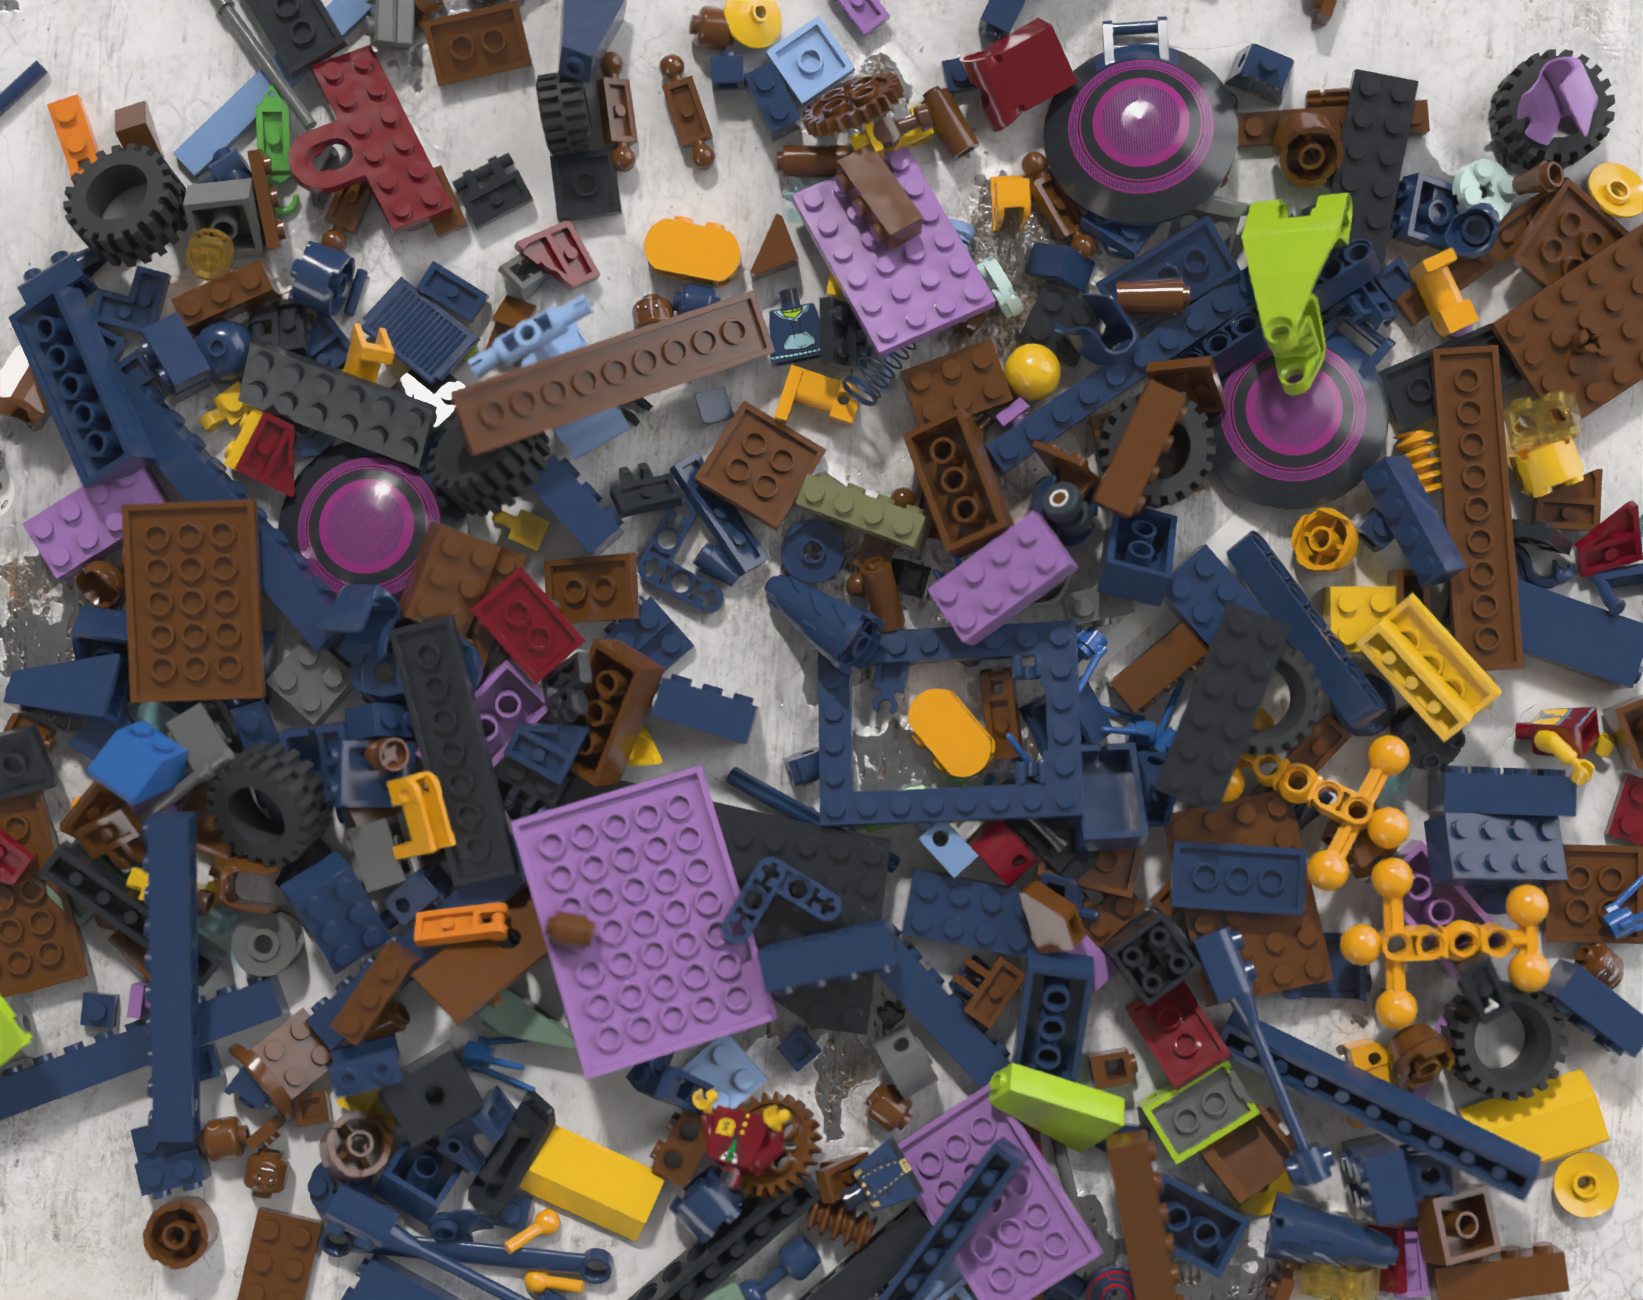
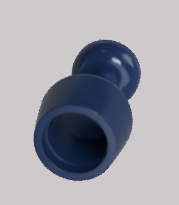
M801 1235L782 1246L778 1252V1259L781 1265L759 1282L754 1279H746L740 1284L748 1300H767L766 1292L788 1275L797 1281L806 1279L822 1262L813 1244L805 1236Z

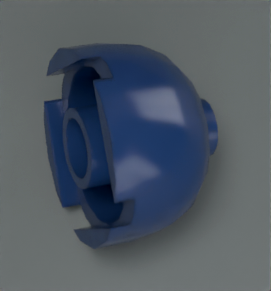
M228 320L211 322L203 327L194 339L210 367L211 381L216 384L233 385L237 381L242 383L252 332L239 323Z

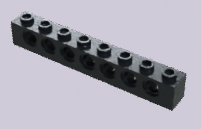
M802 1175L800 1177L802 1187L800 1188L794 1183L791 1184L790 1195L780 1189L779 1199H775L769 1193L766 1200L758 1197L757 1193L754 1197L748 1196L739 1206L741 1213L729 1224L723 1221L715 1228L716 1233L705 1243L702 1244L699 1240L695 1241L627 1300H703L821 1199V1194L814 1180Z

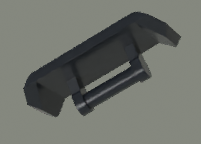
M1015 767L1007 769L991 786L1016 785ZM1027 777V784H1038L1032 777ZM1072 817L1005 820L1062 877L1071 878L1077 882L1099 860L1101 850L1076 852L1072 825L1074 819Z
M528 1091L503 1136L495 1144L486 1162L481 1167V1171L476 1175L468 1189V1201L485 1217H491L507 1206L556 1125L554 1108L535 1091Z

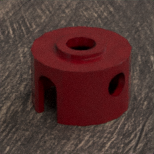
M1000 820L985 821L965 840L1009 888L1037 862V859L1027 849L1029 846L1007 823L1004 825ZM1018 860H1023L1019 866H1012Z

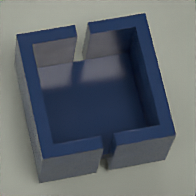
M177 312L141 329L143 341L139 343L143 350L141 352L142 357L150 369L156 368V373L159 377L157 381L166 397L172 395L175 402L179 403L211 386L210 367Z
M346 721L326 723L319 726L310 725L288 728L278 732L280 744L285 745L286 753L295 749L300 752L298 758L300 761L304 762L309 759L314 764L310 770L315 775L321 772L325 780L320 784L324 788L328 778V766L325 763V751L328 748V740H348Z

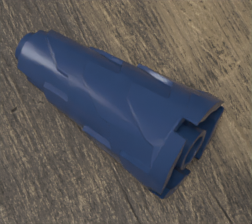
M781 574L772 576L766 582L764 591L766 592L767 602L788 619L795 629L804 635L823 656L833 663V667L842 673L852 674L853 672L849 668L852 665L858 669L862 668L878 648L882 636L876 633V629L878 627L884 630L882 620L870 611L865 612L816 588H811L790 575L789 577Z
M1279 1191L1276 1193L1269 1219L1270 1227L1266 1234L1264 1257L1305 1264L1316 1262L1339 1267L1348 1265L1367 1269H1387L1389 1264L1395 1265L1398 1245L1393 1244V1238L1387 1237L1386 1234L1375 1229L1354 1223L1350 1218L1322 1210L1323 1207L1289 1196L1287 1193Z

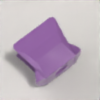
M1559 57L1548 61L1539 72L1538 79L1532 88L1522 95L1518 105L1517 119L1529 118L1530 124L1525 131V135L1530 139L1544 145H1549L1556 135L1560 118L1573 116L1583 137L1588 135L1593 112L1597 106L1598 96L1581 60L1575 57Z

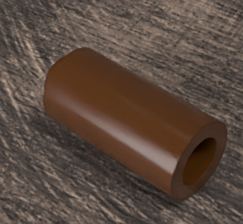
M936 86L923 94L924 100L921 103H925L934 124V130L952 161L964 157L979 146L977 138L948 88L941 89L939 86Z
M783 145V152H777V172H784V178H832L837 174V161L848 155V145Z
M1183 280L1117 282V302L1126 315L1184 313V306H1190V286H1183Z
M880 556L867 559L859 571L869 610L883 622L884 630L877 627L876 631L888 632L898 629L905 624V617L892 564L889 560H885Z

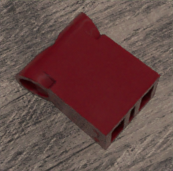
M1036 18L992 44L987 50L972 52L959 59L970 83L980 89L982 109L993 132H998L1008 127L1019 117L1022 111H1027L1078 83L1052 24L1040 18Z

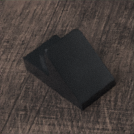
M1485 951L1455 966L1461 979L1457 982V985L1483 1025L1513 1010L1492 959Z

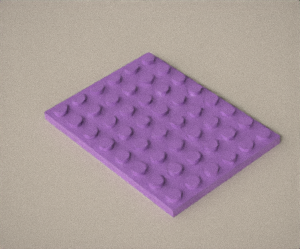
M701 765L510 822L543 935L545 934L548 916H555L557 910L588 916V920L596 921L590 948L582 946L581 949L552 944L550 943L551 936L544 935L586 1080L778 1019L771 993L765 992L757 957L758 950L753 934L741 944L727 943L720 934L721 923L740 891ZM738 907L735 913L741 914L739 920L734 924L729 923L727 926L731 929L730 936L732 938L736 935H743L744 931L740 927L744 919H748L747 915L743 914Z

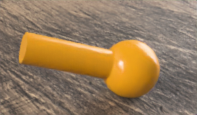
M551 1209L540 1211L535 1217L534 1224L503 1243L505 1250L512 1254L541 1234L545 1236L554 1234L560 1227L559 1215Z
M528 1270L524 1277L526 1289L534 1294L542 1293L546 1289L583 1294L585 1289V1281L550 1276L548 1272Z

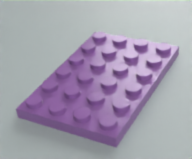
M908 147L885 154L882 160L922 214V232L890 251L886 249L882 242L878 243L873 238L869 223L864 217L860 218L852 205V199L847 192L842 193L836 184L835 176L791 195V202L878 358L994 308L996 305V299Z
M988 1084L899 1142L898 1146L925 1191L916 1196L915 1199L932 1226L995 1141L1004 1136L1030 1157L954 1259V1262L978 1300H1030L1101 1255L1103 1251L1020 1120L989 1104L990 1087Z

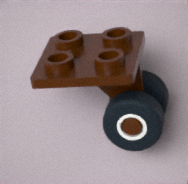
M1035 440L1032 448L1051 474L1060 479L1059 483L1052 485L1044 493L1042 508L1046 515L1053 520L1054 525L1061 534L1068 537L1081 535L1091 526L1093 521V511L1084 500V497L1090 489L1095 494L1101 479L1088 467L1089 461L1082 455L1075 452L1070 455L1054 443L1048 442L1043 444Z

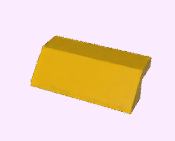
M1413 593L1389 611L1355 643L1444 742L1466 726L1478 711L1497 698L1502 692Z
M1582 1068L1557 1076L1556 1079L1545 1080L1549 1087L1544 1091L1532 1088L1535 1095L1526 1099L1518 1096V1101L1492 1098L1459 1109V1116L1542 1156L1541 1164L1609 1142L1610 1139L1597 1096Z
M555 1125L521 1181L519 1189L637 1242L666 1177L650 1169V1167Z

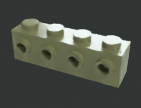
M819 472L818 477L807 473L795 502L802 510L913 552L922 553L933 525L924 516V510L907 504L906 509L894 505L896 502L894 499L882 494H877L876 498L865 494L866 490L855 484L848 483L847 487L836 484V478Z

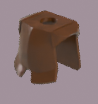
M17 346L0 371V414L23 421L30 430L36 432L44 427L51 413L22 347Z
M1376 802L1373 806V813L1381 809ZM1356 806L1349 811V815L1357 820L1365 818L1368 813L1365 808ZM1332 819L1328 821L1321 841L1329 846L1341 824ZM1367 829L1361 830L1346 857V861L1356 879L1365 878L1372 874L1374 868L1372 862L1376 857L1379 856L1382 859L1393 857L1398 847L1389 849L1379 847L1372 842Z
M249 854L228 858L222 865L216 891L217 906L247 913L263 914L274 913L282 907L280 904L239 898L236 893L235 882L239 872L266 875L275 873L278 869L285 866L277 867L275 863L271 867H264L262 859L256 863L247 861Z

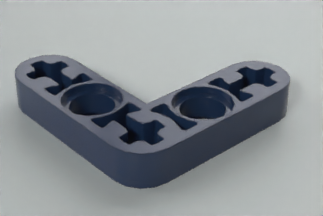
M683 497L682 505H679V507L686 503L689 505L688 511L691 513L689 518L684 516L679 523V526L685 527L683 532L680 533L674 526L665 525L668 519L674 523L678 515L674 511L675 507L667 508L639 560L638 573L646 582L706 613H714L722 607L724 602V595L721 589L715 584L673 563L697 517V511L687 497ZM665 531H671L677 537L676 545L671 549H664L659 545V536ZM654 559L658 560V567L667 572L668 566L674 568L668 575L665 586L659 583L663 580L662 576L655 573L651 577L646 576L648 572L644 567L646 562L652 563ZM678 574H684L690 580V586L685 592H676L672 587V580ZM696 581L702 583L698 588L705 593H709L711 589L716 591L715 598L718 599L716 605L710 603L708 607L703 606L704 600L696 594L694 601L688 599L695 589Z
M766 857L760 860L753 868L720 926V934L730 944L745 942L752 934L774 894L821 922L831 921L840 914L841 901L835 893L774 857ZM773 864L777 878L772 877L767 880L764 887L770 888L767 894L762 887L752 885V882L755 879L757 883H760L765 876V872L761 870L762 866L768 867ZM794 880H800L806 886V893L801 899L793 898L789 893V885ZM814 889L818 891L814 896L816 899L825 901L829 898L831 900L829 906L833 908L832 913L826 912L822 915L820 913V905L815 902H810L809 907L805 905L811 898ZM749 891L757 892L761 897L762 903L757 910H750L744 904V896ZM738 907L743 914L753 916V920L750 922L747 918L744 919L740 927L744 931L743 935H736L732 938L730 936L731 929L727 926L729 923L734 924L739 920L741 914L735 913Z

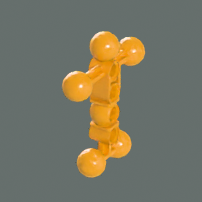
M1259 708L1251 729L1263 730L1275 725V720L1271 713L1264 708ZM1386 735L1375 739L1367 752V759L1371 768L1358 793L1335 781L1324 780L1323 776H1318L1315 770L1306 764H1290L1288 759L1282 761L1278 754L1263 756L1242 752L1222 803L1232 802L1243 793L1245 778L1241 771L1243 768H1246L1255 773V777L1260 784L1267 787L1273 786V790H1278L1281 796L1288 802L1295 804L1306 803L1309 808L1313 805L1320 814L1340 823L1341 825L1328 849L1315 853L1309 859L1306 867L1307 877L1313 886L1323 891H1334L1342 887L1348 879L1349 866L1346 857L1361 830L1367 829L1372 842L1379 847L1387 849L1396 848L1407 840L1410 833V823L1406 815L1399 809L1392 807L1381 808L1373 813V806L1388 777L1403 772L1408 766L1410 760L1409 749L1404 741L1395 736ZM1265 763H1273L1278 767L1277 771L1272 775L1262 774L1260 768ZM1296 777H1301L1307 781V785L1301 790H1295L1289 786L1290 781ZM1324 792H1333L1336 794L1337 800L1330 805H1326L1320 802L1319 797ZM1356 806L1365 808L1368 813L1365 818L1357 820L1349 815V811Z
M1390 857L1382 859L1375 865L1371 874L1373 888L1377 894L1383 897L1384 928L1378 933L1376 929L1369 925L1357 924L1349 927L1341 936V953L1347 961L1354 965L1364 966L1373 963L1381 952L1385 955L1386 991L1378 997L1375 1011L1381 1024L1390 1029L1400 1030L1408 1027L1416 1019L1418 1011L1415 998L1406 991L1405 961L1434 960L1442 957L1443 959L1450 958L1453 961L1464 962L1483 951L1493 957L1500 958L1509 954L1512 949H1518V953L1509 961L1507 969L1509 980L1514 987L1525 992L1540 990L1548 983L1551 973L1548 961L1538 952V924L1547 916L1549 908L1547 897L1542 890L1535 886L1522 885L1514 888L1507 896L1505 904L1507 915L1517 924V929L1505 930L1497 923L1489 922L1480 925L1479 923L1472 924L1469 921L1463 920L1451 922L1445 927L1436 925V929L1429 925H1404L1403 896L1411 889L1414 878L1410 866L1400 858ZM1497 932L1500 933L1501 941L1494 947H1488L1490 935ZM1460 934H1467L1468 941L1466 945L1462 948H1455L1454 940ZM1427 935H1434L1435 941L1433 946L1426 950L1421 949V940ZM1395 936L1401 937L1402 941L1398 949L1394 951L1387 949L1389 939Z

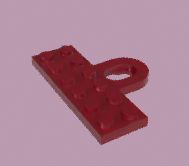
M367 45L312 65L311 73L336 121L307 131L297 137L292 143L288 160L290 173L296 183L307 191L317 194H329L366 181L393 235L452 213L453 205L372 46ZM329 145H343L353 155L349 164L336 170L318 171L312 165L314 158L320 156Z

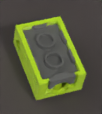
M1228 1060L1178 1091L1169 1082L1137 1102L1168 1155L1176 1165L1260 1114Z

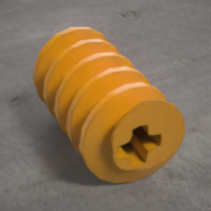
M1419 430L1393 436V439L1402 440L1401 443L1394 447L1395 451L1404 452V455H1407L1428 496L1436 494V491L1441 489L1440 482H1435L1434 478L1438 477L1440 472L1437 469H1432L1431 466L1438 462V457H1431L1429 453L1437 449V445L1426 443L1428 439L1435 436L1434 432Z

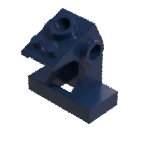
M675 1052L635 1064L626 1075V1078L636 1091L699 1116L702 1109H698L694 1105L692 1100L693 1094L702 1089L703 1097L707 1101V1091L714 1089V1085L677 1067L671 1066L670 1063Z
M498 1085L487 1091L482 1099L483 1108L447 1128L436 1149L448 1161L463 1166L465 1173H470L471 1171L476 1175L479 1174L481 1167L487 1159L477 1147L474 1136L483 1134L493 1144L503 1136L517 1110Z

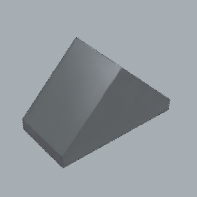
M521 254L498 268L503 279L525 301L551 277Z

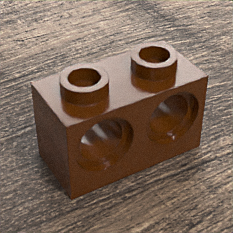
M683 1109L681 1114L676 1111L674 1112L666 1126V1129L670 1131L665 1142L658 1140L649 1157L654 1159L650 1169L685 1188L707 1149L701 1117ZM688 1123L694 1124L699 1130V1135L692 1139L686 1138L681 1132V1127ZM670 1152H676L681 1155L683 1163L677 1167H672L667 1164L665 1156Z

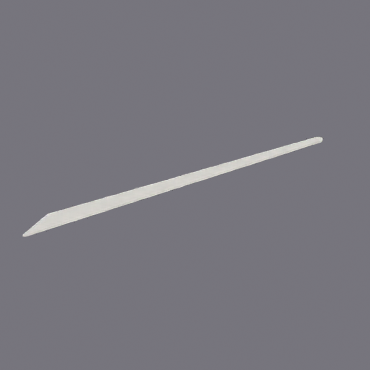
M1248 501L1204 544L1223 562L1228 558L1226 552L1251 530L1257 532L1268 523L1273 507L1266 505L1264 507ZM1162 602L1161 607L1140 603L1134 609L1135 612L1128 614L1105 636L1108 641L1105 647L1108 651L1101 657L1092 675L1169 609L1164 602ZM1092 658L1088 661L1082 659L1078 664L1079 677L1084 674ZM1021 715L1020 725L1023 736L1029 731V728ZM977 775L962 778L965 779L967 783H969Z

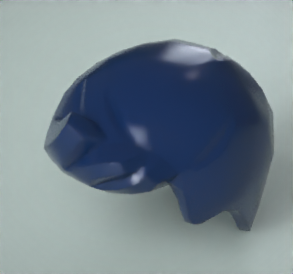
M1479 203L1454 215L1444 235L1445 247L1447 249L1452 247L1457 256L1475 260L1482 258L1489 253L1496 243L1500 223L1499 213L1491 204Z

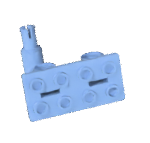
M581 294L560 308L551 306L531 319L521 321L517 327L494 339L492 347L468 359L469 365H473L471 367L472 371L478 378H481L482 375L502 364L510 366L523 359L521 364L524 367L587 346L588 344L576 323L585 316L594 313L593 308L589 306L591 304L587 297ZM616 406L553 429L559 439L565 443L570 455L574 459H578L628 431L630 427L620 407Z

